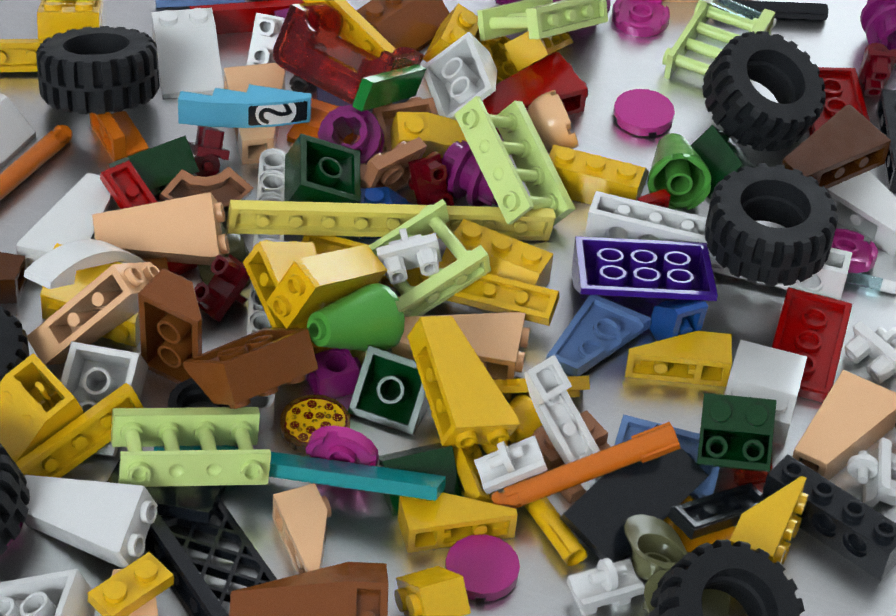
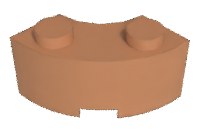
M229 166L219 174L209 177L194 176L182 169L160 193L159 201L211 192L217 202H222L226 212L229 210L230 200H245L251 194L253 187Z

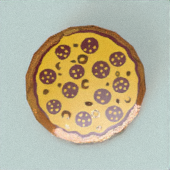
M305 395L295 398L285 406L280 415V435L283 440L285 438L289 442V447L294 451L305 455L308 440L315 430L325 426L350 428V415L345 406L336 399L325 395Z

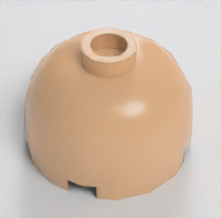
M551 90L534 99L529 105L527 112L547 152L550 153L553 144L571 149L579 147L575 132L571 133L570 131L571 121L558 93L556 94V90Z

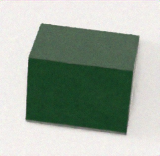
M711 125L691 144L708 166L711 173V190L707 196L709 199H711L715 186L726 175L733 171L738 172V169L750 165L751 168L754 167L737 143L714 125Z
M368 345L347 413L414 435L429 408L415 360Z
M435 443L379 456L378 467L446 476V486L443 492L462 496L451 445L442 446L441 443ZM383 493L392 516L398 515L399 495Z

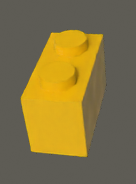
M435 566L396 578L398 589L394 591L395 601L399 611L403 612L406 616H464L471 613L464 579L460 574L440 566Z

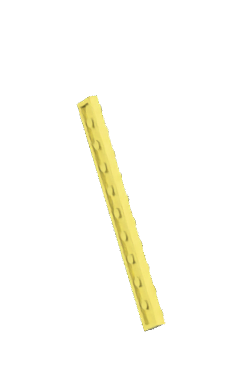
M230 200L226 227L227 234L383 237L418 215L428 205ZM447 206L449 222L445 224L454 233L463 219H466L517 240L549 241L556 216L553 208L531 209L510 225L506 223L499 207Z

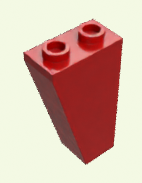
M555 52L496 84V91L482 102L488 114L493 115L499 114L514 101H522L526 110H528L529 105L534 99L555 89L569 116L584 112L588 88L586 83L574 72L572 65L559 52Z

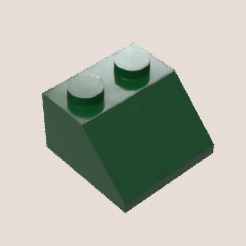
M300 134L285 155L284 201L360 203V151Z
M186 135L108 164L112 168L130 160L154 196L162 192L161 186L169 184L182 169L190 174L199 172Z

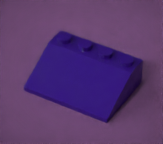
M575 236L572 280L573 287L580 294L717 301L718 293L707 243Z

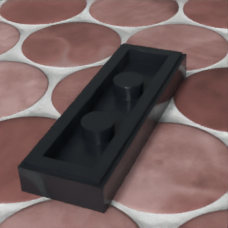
M750 482L673 506L670 509L668 518L692 540L737 525L742 513L767 497Z

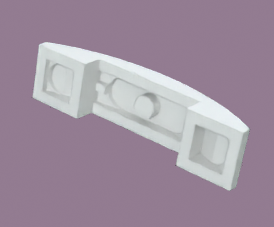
M84 239L66 243L47 252L25 270L24 278L48 289L74 284L77 270L113 262L138 263L145 261L108 242Z
M553 355L525 371L524 376L534 408L544 430L563 462L568 464L599 452V447L567 392V389L572 387L556 356ZM602 476L584 482L581 486L588 491Z

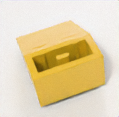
M41 0L37 11L38 39L52 38L54 34L65 33L71 29L78 30L83 29V27L96 28L102 26L103 0Z
M459 3L442 21L423 57L424 61L429 62L467 32H470L490 52L497 68L496 84L520 72L509 63L505 54L506 48L504 44L511 40L506 36L480 41L477 25L478 16Z
M34 353L7 373L0 381V443L15 463L85 413L73 394Z
M803 476L797 478L742 513L731 536V546L737 541L749 543L751 545L750 550L755 551L760 548L770 554L768 557L773 563L778 561L780 564H784L791 547V543L786 541H791L792 538L796 537L802 518L796 516V514L802 515L809 494L803 493L807 478Z

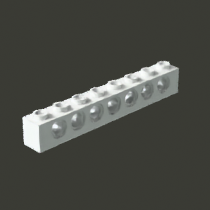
M596 191L588 212L585 237L707 243L704 235L707 217ZM831 247L828 260L819 272L814 275L812 274V277L802 282L796 280L795 284L784 286L783 283H777L775 287L786 290L789 287L841 300L852 252ZM709 251L713 272L736 277L729 272L728 267L723 268L715 260L716 256L713 257ZM740 276V277H739V278H741V279L747 280V278H745V277H743V276Z

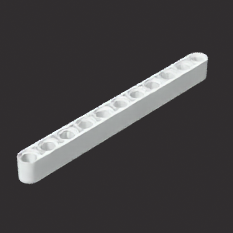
M270 148L261 153L259 158L257 200L284 201L285 155L287 154L285 151ZM254 234L253 247L264 240L285 242V235ZM252 282L250 283L247 335L263 328H272ZM276 393L263 397L257 395L250 399L251 403L245 406L259 408L260 422L258 433H264L273 427Z

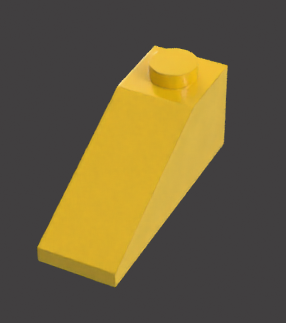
M529 31L505 43L504 46L506 48L507 60L513 67H516L517 71H520L574 42L568 32L542 39L529 40Z
M396 112L390 128L392 150L402 141L409 142L420 137L427 145L422 158L434 151L439 152L441 158H443L447 149L454 142L458 141L461 143L462 140L467 142L457 120L429 112Z
M694 331L629 348L625 377L726 387L732 367V334Z
M444 492L435 501L399 496L398 522L407 553L452 547L458 540L470 535L485 534L500 539L515 538L518 516L515 508Z

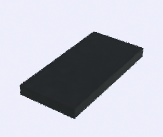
M681 448L644 463L639 461L603 475L563 513L560 519L600 559L609 558L613 563L619 562L632 552V547L624 530V525L628 518L633 515L644 514L664 520L669 515L671 507L680 505L709 475Z

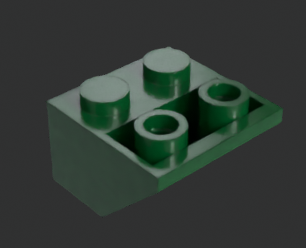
M704 393L697 465L770 472L777 400Z

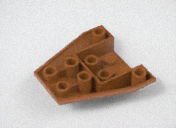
M345 562L234 590L230 594L229 616H388L389 583L387 564Z

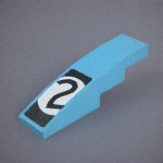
M249 84L247 92L215 88L212 96L181 91L178 98L179 124L227 128L274 127L306 123L311 120L312 94Z

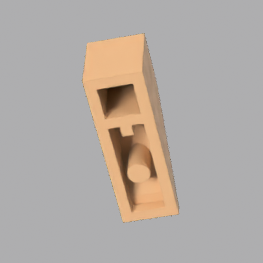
M315 483L273 494L272 518L298 574L321 569L323 564L327 518L331 517L332 512L328 498L320 495Z

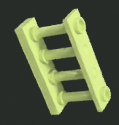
M521 0L477 10L480 41L527 30L529 31V40L542 39L608 22L606 0H561L553 2V0Z
M699 0L694 15L674 46L672 48L668 47L662 60V64L666 65L664 78L670 79L677 67L705 75L710 65L686 57L685 54L690 50L715 59L722 49L695 40L698 34L727 44L734 37L740 36L706 24L709 18L749 32L754 31L755 34L757 31H766L771 35L775 12L764 9L758 19L754 18L751 20L713 7V2L709 4Z
M476 96L454 114L507 224H513L531 209L553 208L556 216L554 225H556L576 209L522 101H514L499 114L493 115L488 114L481 98ZM496 128H498L504 141L501 140ZM509 155L512 156L517 168L514 167ZM522 182L525 183V185H526V187H527V189H528V191H529V193H530L531 196L528 195V193H527V191H526V189H525V187H524V185H523Z
M443 199L434 205L431 204L424 207L418 215L369 245L370 249L378 257L377 247L389 245L388 242L401 239L399 229L406 228L408 237L418 234L424 236L434 231L457 259L447 267L439 268L437 274L429 275L428 279L417 286H411L407 280L393 285L401 294L398 297L399 301H395L398 312L403 311L404 317L424 315L491 272L489 255L480 245L472 251H467L445 224L449 222L447 204Z
M113 408L111 427L112 447H127V451H120L118 483L142 485L145 487L268 485L271 451L270 449H253V445L258 443L259 408ZM216 445H237L238 450H217ZM164 446L165 451H143L142 447ZM179 446H201L202 450L180 451Z

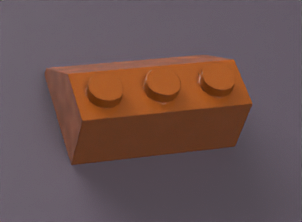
M371 0L356 10L400 52L394 63L395 67L400 66L430 45L440 24L449 14L443 0Z
M163 268L138 293L141 356L148 364V370L179 384L192 378L184 369L183 361L202 354V317L193 282Z
M263 328L183 361L184 369L214 404L229 405L230 409L249 405L251 403L250 399L257 395L263 397L275 394L279 391L278 386L300 383L306 380V374L318 369L308 328Z

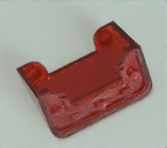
M324 2L291 4L273 49L274 60L281 68L349 104H353L362 78L415 64L420 65L424 54L413 48L399 47L393 53L382 51L378 58L339 37L343 28V17L338 10Z

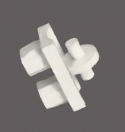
M256 13L247 65L277 63L280 61L287 18Z
M406 228L399 229L401 239L388 242L389 245L376 248L378 259L387 269L384 276L387 275L390 283L393 285L405 282L408 279L406 270L419 267L421 275L425 276L439 272V262L442 259L436 233L424 236L418 234L408 237Z
M859 321L853 326L854 336L844 346L845 355L857 364L867 355L874 359L867 366V372L878 384H881L892 375L896 378V327L888 331L879 327L874 332L862 321Z
M535 435L510 446H507L502 441L497 444V451L474 460L486 494L496 491L501 493L504 491L503 488L548 470Z
M884 437L879 440V446L876 450L870 453L866 450H861L858 452V455L852 456L847 462V470L850 476L863 484L862 502L871 508L879 501L891 506L896 505V481H894L896 480V454L891 453L892 441Z
M604 558L598 561L597 568L573 574L567 578V585L583 616L594 614L599 607L611 603L617 606L628 604L631 602L632 597L644 594L645 589L643 582L636 576L630 559L613 563L611 559Z

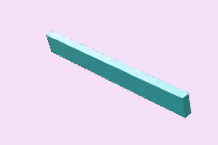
M216 445L217 450H238L236 446ZM164 446L154 447V451H165ZM179 446L180 451L202 450L201 446ZM271 451L269 477L433 501L438 499L446 486V476Z

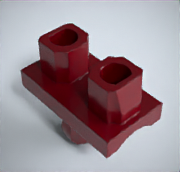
M871 43L865 48L864 58L857 75L859 83L864 84V95L880 96L895 66L896 49L889 50L883 44Z
M198 126L196 142L188 141L199 172L195 173L197 176L209 177L216 175L220 169L218 158L229 160L230 151L223 148L224 131L212 127Z
M434 151L424 158L408 162L411 173L408 185L411 190L415 191L417 205H434L443 199L447 206H454L453 197L447 190L446 178L448 174L446 165L442 164L439 152Z
M231 254L228 257L217 255L211 264V271L215 275L209 284L201 282L194 288L199 307L218 322L221 321L235 300L243 305L248 300L241 292L250 277L244 264Z

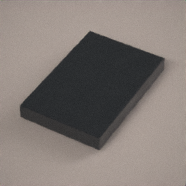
M120 460L107 482L118 483ZM227 485L145 488L157 503V511L160 515L209 523Z

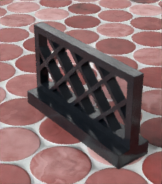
M221 499L214 511L222 522L220 526L164 515L160 516L157 511L156 519L150 525L145 539V550L147 553L150 552L174 575V585L171 586V589L189 616H229L223 608L224 601L230 603L231 592L229 588L232 582L250 587L277 580ZM180 525L190 528V531L186 537L173 533L169 527ZM195 531L216 536L213 544L193 539ZM223 538L236 542L240 547L239 551L236 552L219 547L220 539ZM188 548L209 554L206 562L189 558L187 555ZM213 557L234 562L231 571L211 565ZM242 564L254 568L258 573L257 578L237 573L238 565ZM210 575L226 580L224 589L208 585L204 580L205 576Z

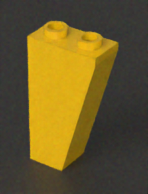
M260 241L243 261L272 328L286 327L273 313L266 301L294 260L317 255L313 242ZM308 320L290 328H307ZM312 342L314 354L328 349V347L316 346Z
M367 244L294 260L266 303L286 329L308 320L313 312L367 284L379 283L387 269Z
M452 316L420 317L407 337L442 446L457 445L459 448H466L474 444L489 443L491 446H497L502 441L507 442L520 425L519 419Z

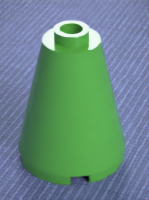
M676 133L667 134L658 142L648 175V190L650 193L665 189L671 195L669 209L687 208V210H690L704 202L710 193L711 173L708 166L685 137Z
M374 283L367 284L313 312L308 318L307 328L311 341L319 347L367 351L368 345L385 351L395 347L401 340L405 322L403 311L398 312L395 301H399L397 295L388 286Z

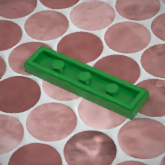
M415 64L362 78L353 107L363 112L416 96L427 68Z

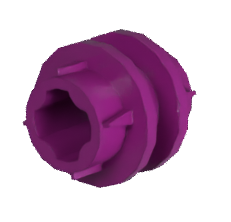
M868 0L860 16L861 26L866 34L868 43H880L889 50L896 49V0Z
M353 104L339 106L330 111L322 120L318 131V139L360 151V164H367L374 155L383 153L385 147L384 132L374 114L368 110L361 112L354 108ZM351 133L361 137L353 145L343 142L344 138Z
M464 140L461 143L458 141L454 142L442 158V164L446 165L448 174L446 178L448 193L457 199L467 194L466 199L471 206H483L484 204L492 206V204L498 205L468 142Z

